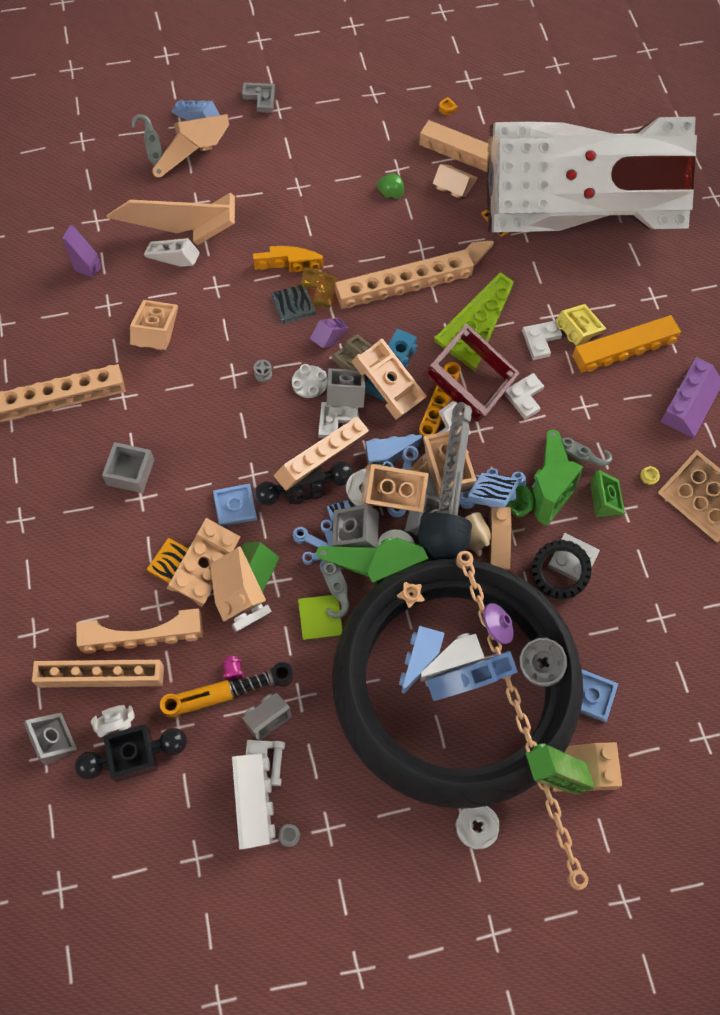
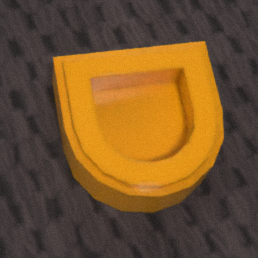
M447 97L439 103V111L443 115H450L458 111V106Z

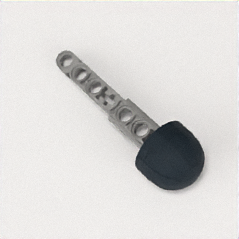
M463 402L457 403L452 412V424L449 432L438 513H427L422 515L420 519L419 545L424 548L427 557L432 560L456 559L460 552L467 550L470 543L472 523L466 518L457 516L470 428L468 422L471 420L472 413L471 407ZM462 426L460 432L457 433L459 427ZM454 480L453 485L450 487L451 481ZM451 498V503L447 506V502Z

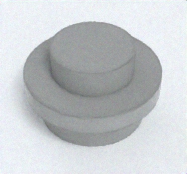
M293 824L282 826L278 833L279 841L286 847L296 845L300 839L299 829Z

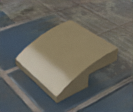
M357 334L346 341L342 349L332 355V360L343 369L357 370L351 361L358 354H362L371 348L372 345Z

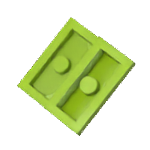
M333 595L298 599L303 640L341 635V618H332L326 611L329 608L334 613L340 612L339 600Z

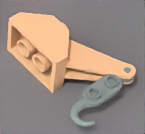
M138 114L131 121L132 128L135 127L137 120H143L145 123L144 143L148 160L154 165L152 173L155 177H162L198 148H200V151L213 149L212 146L217 145L229 126L227 114L174 123L176 136L162 154L159 136L152 127L150 119L146 115Z

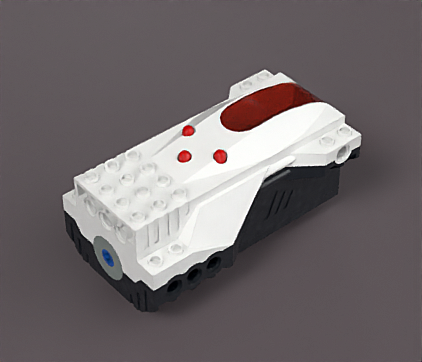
M659 117L632 134H613L562 122H495L490 125V136L488 138V231H561L610 215H627L647 229L689 228L690 210L693 208L697 135H695L696 117Z

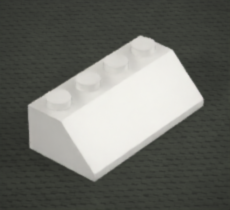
M265 753L232 757L239 849L268 845L273 842L272 838L276 836L275 825H271L270 817L274 814L273 803L269 802L268 794L272 792L271 780H267V771L270 770L269 758L265 757Z

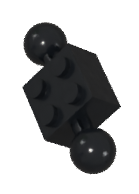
M343 461L334 463L327 472H323L320 465L287 491H285L281 484L275 485L269 481L260 483L255 489V498L264 506L273 505L277 502L279 496L285 494L289 505L293 503L301 504L304 500L319 499L326 495V483L333 482L339 486L346 485L349 477L353 474V470L348 463Z
M146 724L103 736L106 754L99 756L95 752L82 753L75 762V771L80 778L91 780L96 778L103 768L109 767L111 779L115 782L158 770L155 753L163 751L167 755H178L185 749L187 738L182 730L169 728L162 733L160 739L152 741L150 729Z

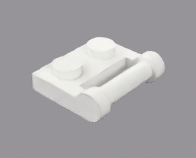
M247 740L246 755L265 753V757H267L268 749H274L271 778H267V780H271V786H281L280 769L285 742Z

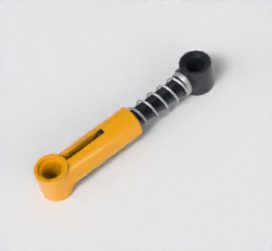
M279 662L266 673L262 672L261 675L255 674L254 677L250 678L247 676L246 679H238L236 682L224 680L179 694H167L161 699L160 708L166 717L175 719L184 713L233 700L235 694L239 696L242 692L256 691V688L261 687L264 689V686L267 685L286 687L293 681V671L288 663ZM280 671L288 673L286 678L281 679L277 677ZM176 702L177 706L174 710H167L169 703Z

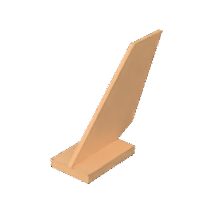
M228 193L212 204L129 200L107 214V218L173 233L193 230V242L199 245L235 224V196Z

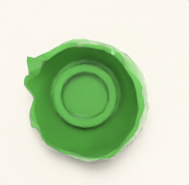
M394 173L383 176L376 186L385 198L393 197L394 199H400L405 192L402 178Z
M517 486L515 489L516 499L509 501L506 506L511 507L512 515L523 517L534 508V497L527 486Z

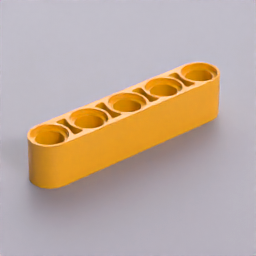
M456 362L447 363L444 370L448 374L454 373L450 375L458 382L461 369L459 364ZM438 386L435 388L420 424L419 435H422L421 443L423 444L424 436L437 434L442 422L439 411L446 407L451 400Z

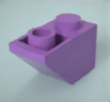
M339 318L319 320L310 339L322 348H329L348 331L349 327L344 325L345 322Z

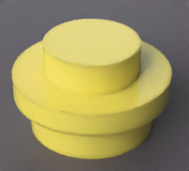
M650 466L641 471L640 477L645 484L654 485L658 482L660 474L655 467Z

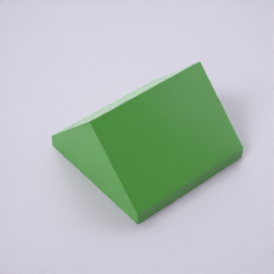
M600 470L595 471L590 481L595 517L625 515L619 480Z
M244 542L241 549L263 592L280 557L261 542Z

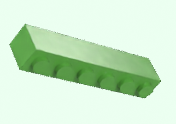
M546 744L533 746V751L526 753L534 781L574 795L595 788L586 762Z

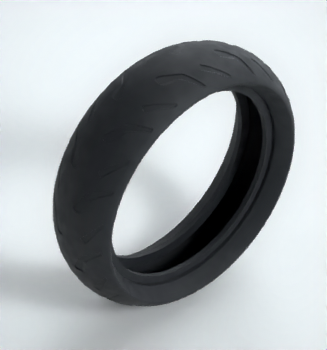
M439 559L423 562L388 577L373 588L351 613L340 635L333 660L332 693L334 706L345 737L356 755L377 778L392 789L419 802L438 807L464 809L490 806L509 800L537 784L538 782L534 781L526 756L525 745L510 757L489 766L474 769H452L433 765L413 756L400 747L382 727L368 696L366 668L372 648L380 634L392 620L409 609L406 601L397 597L404 590V583L421 584L420 594L424 598L423 602L441 598L473 600L470 592L471 583L469 577L465 576L463 569L457 566L456 559ZM473 560L472 564L475 569L473 576L475 582L481 586L484 595L483 604L489 605L494 603L499 605L510 616L511 620L521 628L530 641L537 638H548L556 641L566 654L567 668L564 676L558 683L545 686L543 712L538 726L531 737L532 741L536 742L537 745L546 744L561 752H565L577 728L583 701L582 668L572 634L564 619L551 602L530 583L503 568ZM471 567L466 569L467 573L468 571H472ZM478 587L475 590L473 589L475 597L480 596ZM415 602L411 607L423 602ZM547 658L540 660L542 668L549 667Z

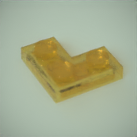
M305 267L300 285L316 289L313 304L330 309L335 291V282H337L338 276Z

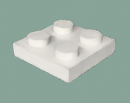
M564 533L562 540L572 541L580 545L589 556L592 567L600 550ZM556 551L548 565V568L576 582L582 573L578 558L567 551Z

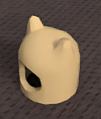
M479 512L465 517L472 523L470 543L467 549L472 550L477 556L482 555V548L484 546L487 547L491 539V531Z

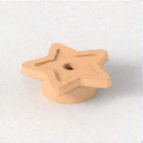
M405 582L404 590L397 597L405 600L408 608H411L415 602L424 601L423 596L420 594L422 585Z

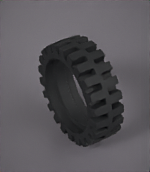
M562 539L560 541L554 540L551 543L548 542L545 546L541 547L538 553H536L532 564V574L536 585L543 593L555 599H567L579 595L587 587L592 573L590 558L586 551L580 545ZM556 551H567L578 558L582 573L579 580L573 586L556 588L545 581L542 574V565L550 554Z

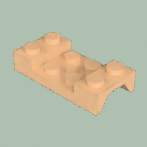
M380 339L362 354H358L351 361L362 376L365 374L388 402L385 406L396 420L427 397L383 339ZM387 374H391L394 377V381H390Z
M206 518L167 589L191 598L198 606L202 607L213 589L210 564L233 551L240 536ZM201 558L206 559L209 562V566L207 568L200 567L198 560Z

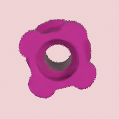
M237 656L226 657L225 661L221 663L225 674H223L224 680L231 681L244 678L240 666L242 660L237 659Z

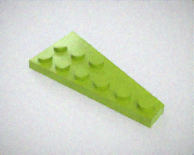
M500 272L434 338V342L444 349L466 324L474 329L484 340L489 342L514 281ZM460 339L449 353L476 372L481 357Z

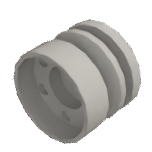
M537 638L530 641L523 648L520 655V667L525 678L532 684L540 687L551 686L558 683L564 676L567 668V657L563 648L556 641L548 638ZM544 658H547V664L549 665V667H543L542 669H540V664L538 660H544Z

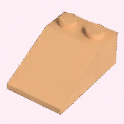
M143 300L130 325V345L166 350L171 339L178 305Z
M450 431L423 437L430 479L436 497L441 494ZM467 449L461 491L472 489L477 481ZM454 480L451 481L450 487L453 485Z
M369 464L366 469L361 503L423 512L429 473Z
M237 547L210 564L215 604L223 621L236 618L266 601L241 547Z
M617 742L568 746L564 753L584 761L588 765L595 788L589 791L617 790L622 787ZM552 787V788H553V792H560V791H562V790H560V789H557V788Z

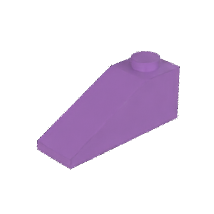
M70 225L62 240L73 268L76 272L94 277L101 268L98 254L77 229Z

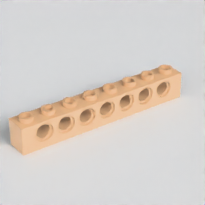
M467 249L335 282V293L341 309L352 308L356 305L368 304L375 300H383L391 296L418 291L426 287H434L442 283H450L461 278H468L472 276L474 264Z
M118 364L108 365L104 368L92 369L84 373L71 374L67 377L54 378L42 383L37 382L33 385L17 387L13 390L0 391V422L126 392L120 367Z

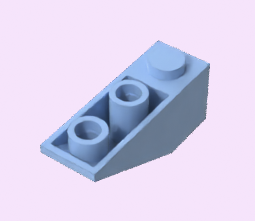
M180 100L171 110L173 114L187 121L220 115L213 101Z
M410 434L406 437L392 436L388 439L374 438L366 441L365 450L368 465H382L385 461H389L392 464L402 458V452L406 447L414 446L418 448L421 446L422 435Z
M419 626L418 633L413 632L410 644L414 645L412 653H407L405 665H408L407 673L402 672L399 685L403 686L401 693H405L420 678L421 672L439 656L444 637L443 632Z

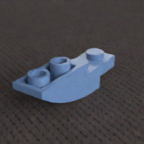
M507 651L432 677L426 681L433 701L496 682L498 679L518 673L511 652Z

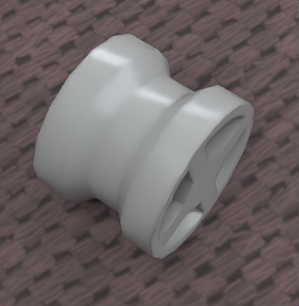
M259 360L254 364L255 379L262 383L268 382L272 378L270 362Z

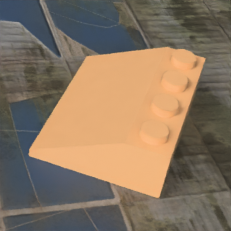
M696 450L658 493L718 543L720 541V468Z

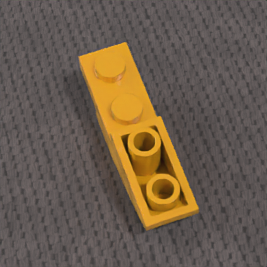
M269 246L270 252L253 254L255 270L289 267V272L323 269V255L299 247Z

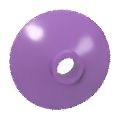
M491 603L487 605L483 611V618L489 634L500 644L510 643L513 639V626L510 616L497 604Z

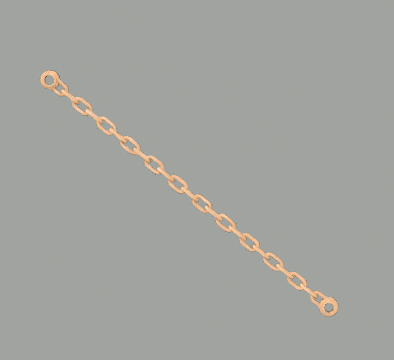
M462 551L457 555L456 564L459 568L463 569L465 576L469 577L472 598L478 602L480 608L478 612L482 625L486 627L482 617L485 608L482 601L484 595L481 586L475 582L473 576L475 574L472 564L473 556L468 551ZM466 556L469 560L463 561L461 557ZM471 567L472 571H468L467 573L466 569ZM478 587L480 596L478 595L476 598L473 589L475 590ZM489 634L487 640L491 651L496 653V655L501 654L502 645L498 643V646L494 649L491 642L494 639ZM511 675L503 678L508 687L506 694L509 703L515 707L517 712L516 723L519 731L525 735L527 741L525 745L526 751L530 752L529 747L532 748L533 745L536 746L537 744L531 739L529 720L521 711L519 705L521 698L517 688L512 686ZM513 690L515 691L518 701L516 699L512 701L510 693H512ZM524 717L527 727L522 729L519 719L522 720ZM538 782L540 789L544 790L547 797L545 804L549 816L555 820L558 828L556 836L562 849H565L568 857V884L575 890L584 889L588 885V876L582 871L578 859L573 857L571 851L572 841L568 830L562 826L559 804L555 798H552L549 790L551 786L545 784L542 786V783ZM553 802L555 803L558 814L556 812L552 814L549 804L553 805ZM565 832L568 843L565 842L563 845L560 834L563 835ZM570 863L572 865L576 863L578 870L572 871ZM576 875L582 877L583 881L581 884L575 881Z

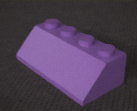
M698 357L695 358L660 422L692 438L696 436L720 390V376L712 364Z

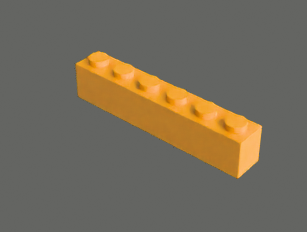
M672 315L578 345L575 347L572 357L581 373L586 371L592 372L598 367H606L613 362L625 361L631 356H640L646 351H654L661 346L672 345L677 341L681 330Z

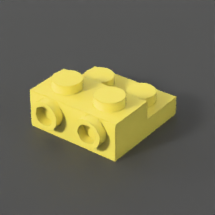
M586 304L561 311L555 320L557 327L562 329L567 334L568 340L576 346L589 342L592 337L603 334L606 330V327Z

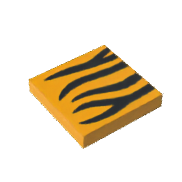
M168 538L146 570L161 580L170 583L188 548Z

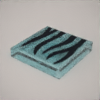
M305 284L272 293V298L282 324L316 315Z

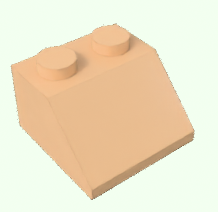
M440 164L433 184L437 185L436 188L443 192L448 190L452 192V196L460 198L461 196H467L478 177L451 165Z

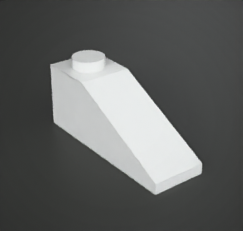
M186 238L150 242L144 256L184 267L193 266L200 252Z
M469 633L458 636L421 672L420 681L423 682L443 673L484 660L476 634L469 635Z

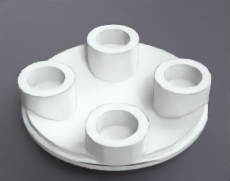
M308 364L301 365L292 377L293 390L304 398H314L321 395L328 384L326 372L317 366Z

